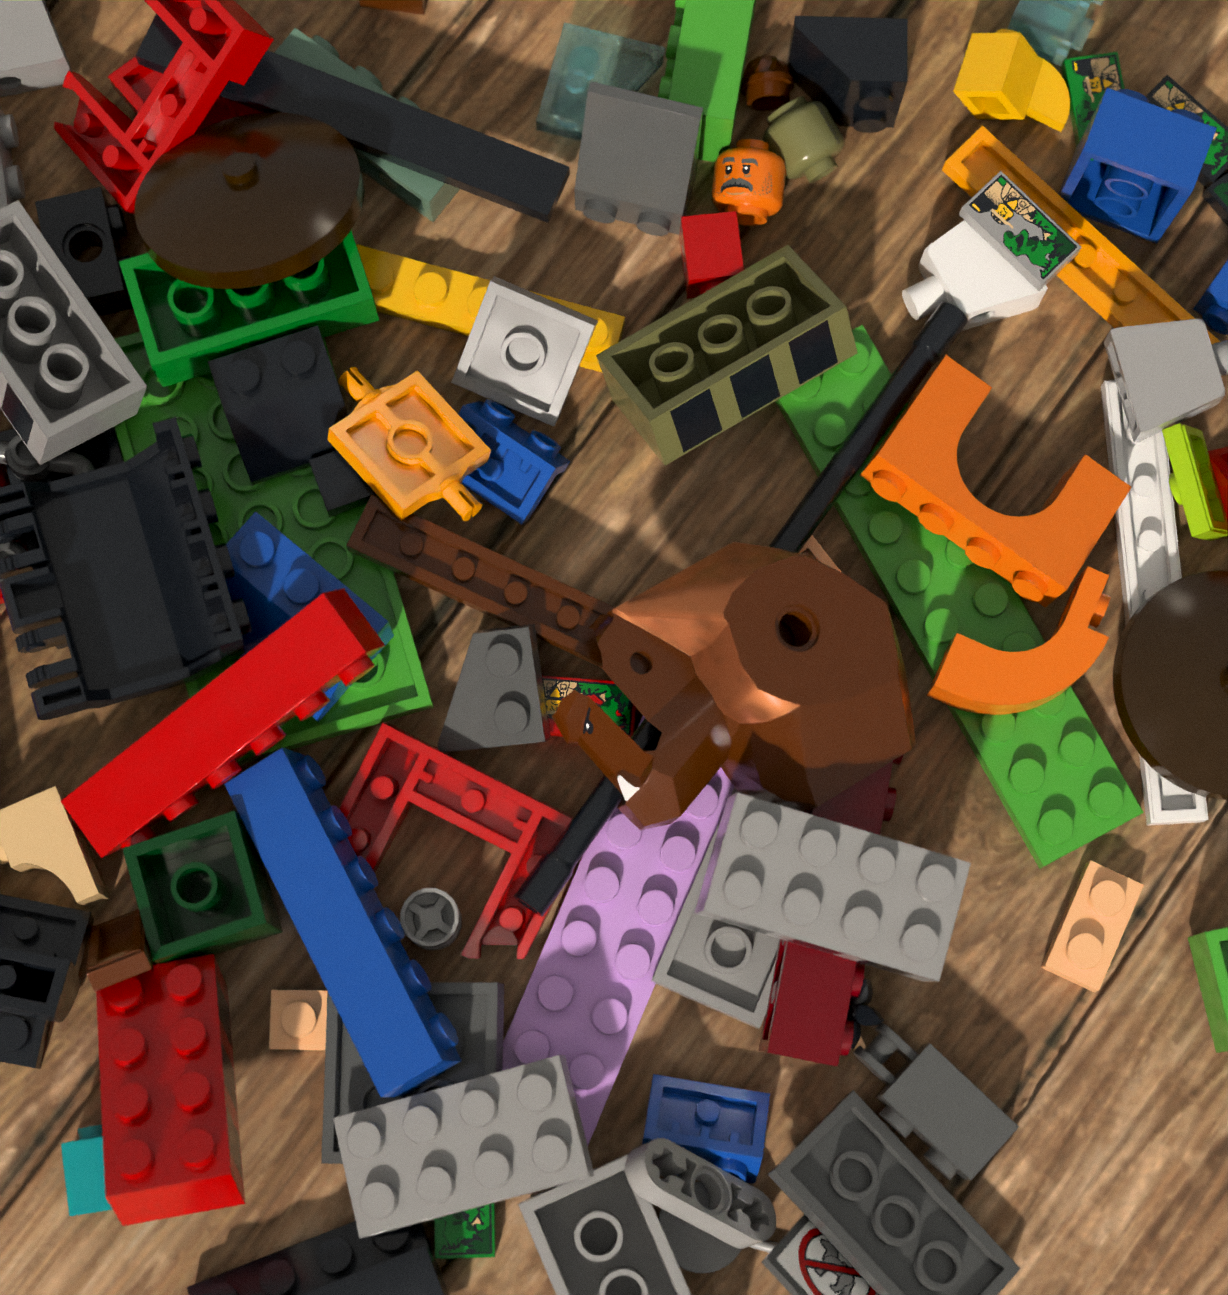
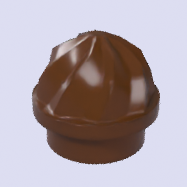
M762 55L748 63L741 81L740 92L746 96V103L750 109L758 111L776 110L790 102V92L795 86L794 77L790 74L786 62L778 60L775 56Z

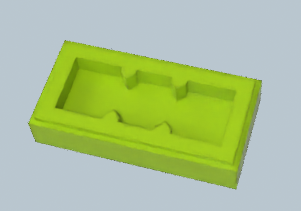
M1182 423L1162 429L1173 468V473L1169 474L1170 489L1176 502L1179 505H1183L1191 537L1213 541L1228 536V521L1203 432L1200 429Z

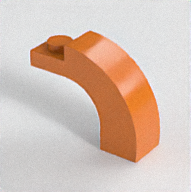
M1087 566L1074 583L1052 637L1036 648L1020 652L1001 651L956 633L947 646L926 696L963 711L987 715L1023 712L1043 705L1059 696L1092 666L1109 639L1108 636L1088 628V625L1095 628L1098 627L1109 605L1111 596L1102 593L1109 575Z

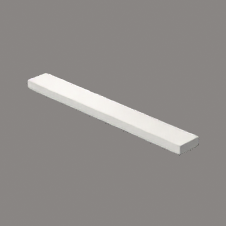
M1106 380L1101 385L1109 471L1131 486L1130 491L1114 514L1125 625H1127L1136 610L1149 597L1169 584L1181 579L1182 574L1173 494L1169 485V456L1163 433L1161 431L1134 443L1115 380ZM1139 754L1146 826L1199 823L1208 820L1206 797L1188 792L1163 778Z

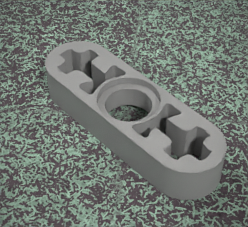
M657 1138L634 1148L628 1154L625 1164L627 1180L633 1191L646 1201L738 1249H744L768 1240L774 1234L776 1214L770 1199L761 1190L670 1140ZM695 1180L700 1181L708 1192V1209L703 1207L696 1198L694 1192Z

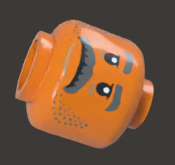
M756 139L737 141L736 148L723 151L715 161L712 188L713 204L722 212L736 211L738 225L757 226L765 224L768 221V217L775 215L783 206L786 179L784 160L779 155L769 151V144Z

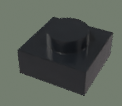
M0 1011V1062L41 1069L51 1021Z

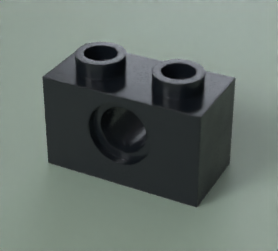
M101 186L36 201L35 205L42 235L97 315L104 316L133 309L119 261L132 258L130 254L122 256L119 238L127 236V229L120 205H110ZM93 246L102 247L100 255L93 261H79V257L85 249Z

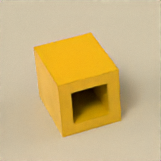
M999 29L995 33H972L953 92L976 119L1024 120L1043 61L1020 32L1010 29Z

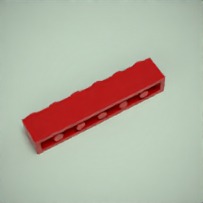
M344 588L322 593L60 802L101 858L115 853L122 848L155 838L156 834L151 829L154 825L165 817L169 823H172L192 810L199 803L194 794L208 783L214 790L237 775L242 770L237 761L245 754L253 750L258 756L282 740L286 734L281 726L297 715L300 721H304L327 705L330 699L325 692L335 684L342 681L347 687L372 670L375 665L370 657L382 649L385 644Z

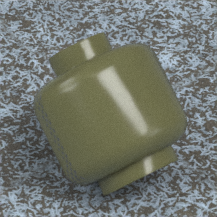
M801 96L784 104L767 117L766 120L770 126L763 135V141L769 144V151L774 152L784 160L786 178L798 179L806 176L811 184L827 176L838 167L834 158L843 149L845 139L823 103L819 101L807 102L805 97Z

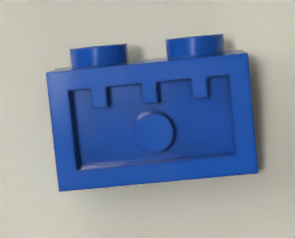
M488 399L485 402L476 401L463 405L458 415L491 449L488 462L463 479L462 484L520 524L528 522L555 476L564 472L570 461L559 454L561 447L552 438L534 430L528 433L513 423L514 414L503 405Z
M653 1074L642 1145L657 1138L670 1140L744 1182L755 1183L763 1159L770 1093Z

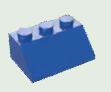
M256 511L226 544L235 572V577L225 579L231 601L243 598L252 632L242 635L245 653L240 655L241 658L322 593L341 588L345 589L385 646L393 638L394 634L389 621ZM380 649L377 653L371 656L370 659L373 661V659L380 653L382 649ZM339 681L326 691L325 694L330 699V702L311 717L319 723L351 685L346 687L342 681Z

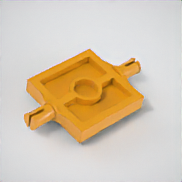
M351 367L349 372L346 370L338 379V384L358 404L350 415L329 428L327 440L400 521L428 502L439 500L440 498H444L462 517L463 521L470 520L471 516L474 517L482 508V503L462 484V481L467 475L488 462L491 449L418 370L395 385L375 389L359 372L357 367Z

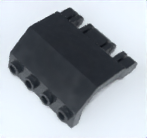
M176 417L153 423L156 442L125 462L51 482L23 481L0 487V544L36 535L40 548L7 556L0 560V579H4L0 582L1 592L13 633L21 634L15 639L18 651L21 653H35L68 643L72 657L38 666L29 671V673H26L28 687L37 689L31 693L38 720H49L86 709L102 708L189 683L245 653L242 635L252 632L243 598L231 601L225 579L235 577L226 543L214 545L209 524L219 521L209 488L197 489L192 470L202 468L196 442L192 433L181 436Z

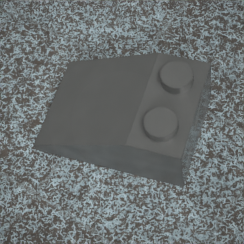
M590 81L574 189L575 210L583 212L587 218L600 223H613L615 220L636 224L639 230L654 236H666L668 233L679 235L681 217L686 216L697 174L703 108Z

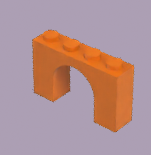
M945 355L925 379L860 476L871 483L874 491L882 498L897 502L916 515L919 522L927 530L937 535H944L965 550L967 557L973 563L993 570L1010 582L1018 595L1028 601L1038 602L1043 607H1047L1068 589L1130 491L1131 486L1085 454L1063 474L1038 513L1028 516H1009L998 513L983 505L971 494L963 482L958 469L957 447L961 434L992 387Z

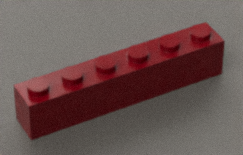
M903 755L822 805L804 811V813L880 835L882 821L890 822L896 802V788L889 787L892 765H900ZM779 939L758 1051L838 1067L840 1055L847 1056L852 1045L854 1022L847 1020L850 997H858L860 994L865 964Z

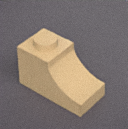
M54 786L0 809V863L2 865L9 863L11 868L24 874L35 869L52 872L66 884L73 894L76 903L87 908L110 899L85 835L60 802L69 795L68 793Z

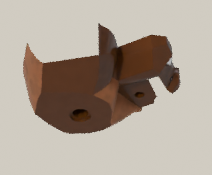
M741 542L728 544L614 608L607 614L599 616L588 628H592L595 632L597 644L602 653L604 672L642 715L662 732L655 751H643L589 696L580 694L575 689L559 703L556 713L551 715L566 743H577L623 795L617 808L639 830L672 824L682 816L720 768L723 769L738 793L804 812L822 805L910 751L916 744L906 670L887 603L849 576L811 557L779 548Z

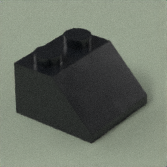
M795 16L786 63L790 74L794 77V83L813 101L823 103L839 126L853 127L855 130L863 133H875L885 128H894L907 85L908 19Z
M318 325L208 361L226 418L252 485L311 466L309 460L336 451L327 440L328 431L331 426L347 417L348 412Z

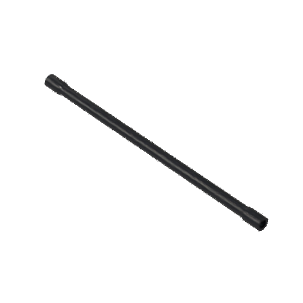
M948 302L939 303L914 338L911 349L768 547L799 554L936 362L942 359L967 324L968 319L959 308ZM645 718L631 739L643 751H655L662 732ZM605 774L553 847L543 854L514 895V898L541 917H543L571 878L574 867L616 810L623 797Z

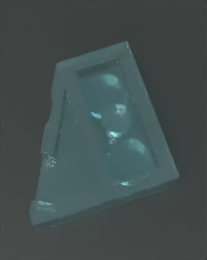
M564 22L536 119V129L581 141L590 81L638 92L663 65L666 47Z

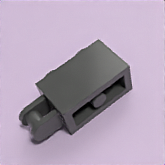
M883 1022L875 1028L878 1035L865 1049L859 1046L853 1052L885 1084L882 1090L875 1096L885 1106L879 1115L902 1137L906 1138L913 1132L927 1145L929 1149L923 1155L924 1158L945 1178L951 1180L957 1174L961 1179L972 1180L1019 1126L932 1044H924L915 1052L891 1028ZM897 1051L907 1062L893 1076L883 1064Z

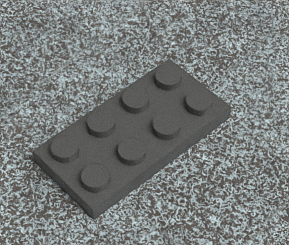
M854 1090L848 1093L767 1174L878 1295H998L1020 1270L1019 1266Z

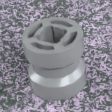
M422 888L413 892L405 900L401 909L400 923L404 933L418 947L425 950H441L450 946L458 938L462 928V915L458 905L447 892L437 888Z

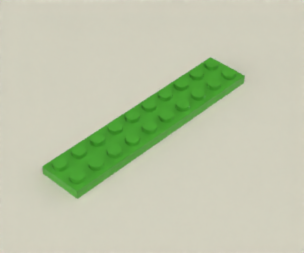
M863 325L852 330L857 354L775 401L818 477L891 376L890 371ZM906 403L834 503V507L933 680L947 646L956 633L991 648L1008 652L1030 650L1044 644L1045 640L1010 582L993 570L973 563L967 557L965 550L944 535H937L927 530L919 522L916 515L899 503L882 498L874 491L871 483L860 476L908 406V403ZM1071 686L1062 694L1043 705L1012 714H976L947 705L1039 869L1144 813Z

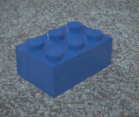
M1106 88L1076 147L1059 195L1083 217L1157 244L1193 192L1217 128L1205 124L1203 119L1193 112L1183 109L1169 111L1150 104L1149 100L1139 92L1129 89L1115 91Z

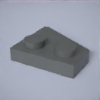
M535 624L479 630L473 633L438 741V750L452 752L546 742L551 738Z

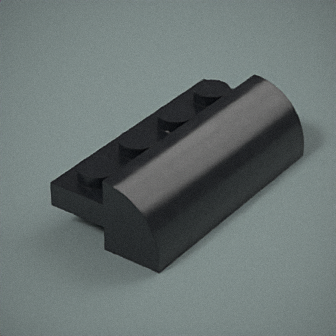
M0 894V1011L58 1023L65 1020L75 1002L82 982L78 973L94 922L91 912Z
M353 1221L187 1287L189 1295H449L440 1267L434 1258L423 1222L374 1236L359 1238L356 1221Z

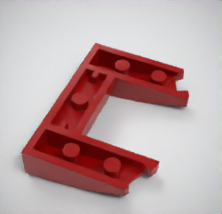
M144 0L183 43L133 121L81 74L72 71L67 72L63 87L73 90L80 97L73 126L55 122L53 129L125 212L135 214V201L139 187L153 164L163 154L195 134L228 81L245 85L274 39L234 0Z
M382 723L339 808L350 824L352 835L347 838L357 857L362 856L375 873L412 803L511 853L461 955L468 959H480L482 945H517V959H525L556 899L543 917L521 904L514 898V895L543 854L553 847L574 817L438 750L437 747L390 723Z

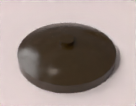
M263 112L241 115L208 125L163 154L147 172L139 187L135 201V221L149 256L169 275L189 284L207 288L237 289L254 287L292 276L315 264L336 248L349 234L361 213L365 194L364 180L352 145L339 131L317 119L294 113Z
M1219 570L1196 573L1181 578L1156 592L1136 610L1124 628L1117 645L1113 665V692L1123 728L1132 745L1151 768L1163 778L1188 792L1203 797L1228 800V571Z

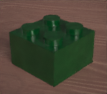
M235 810L122 848L154 962L160 964L211 954L217 955L283 932L263 861L239 813Z

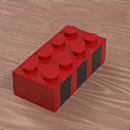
M214 954L152 965V970L97 990L105 1197L121 1225H133L245 1204L228 987Z

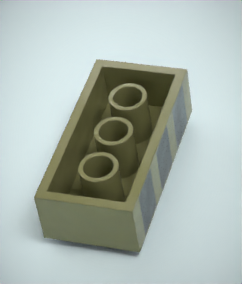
M786 245L602 351L596 357L613 402L666 466L857 354V348L847 306L789 245Z

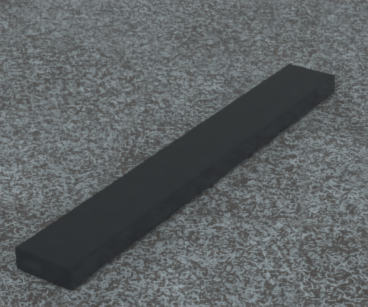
M157 14L144 37L136 58L139 65L163 74L183 42ZM268 50L245 85L228 81L219 95L260 112L294 113L317 119L339 131L353 148L547 223L550 221L570 175L569 166Z

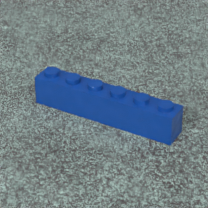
M280 748L226 782L224 785L380 1097H403L462 1062L455 1048V1045L459 1043L456 1030L445 1014L442 1012L437 1013L427 994V992L431 991L430 980L422 966L416 960L409 959L400 941L405 937L402 925L389 908H383L374 890L378 886L377 877L369 863L362 856L357 857L347 838L352 835L350 824L337 806L330 805L322 789L326 785V779L317 762L309 755L305 756L285 748Z

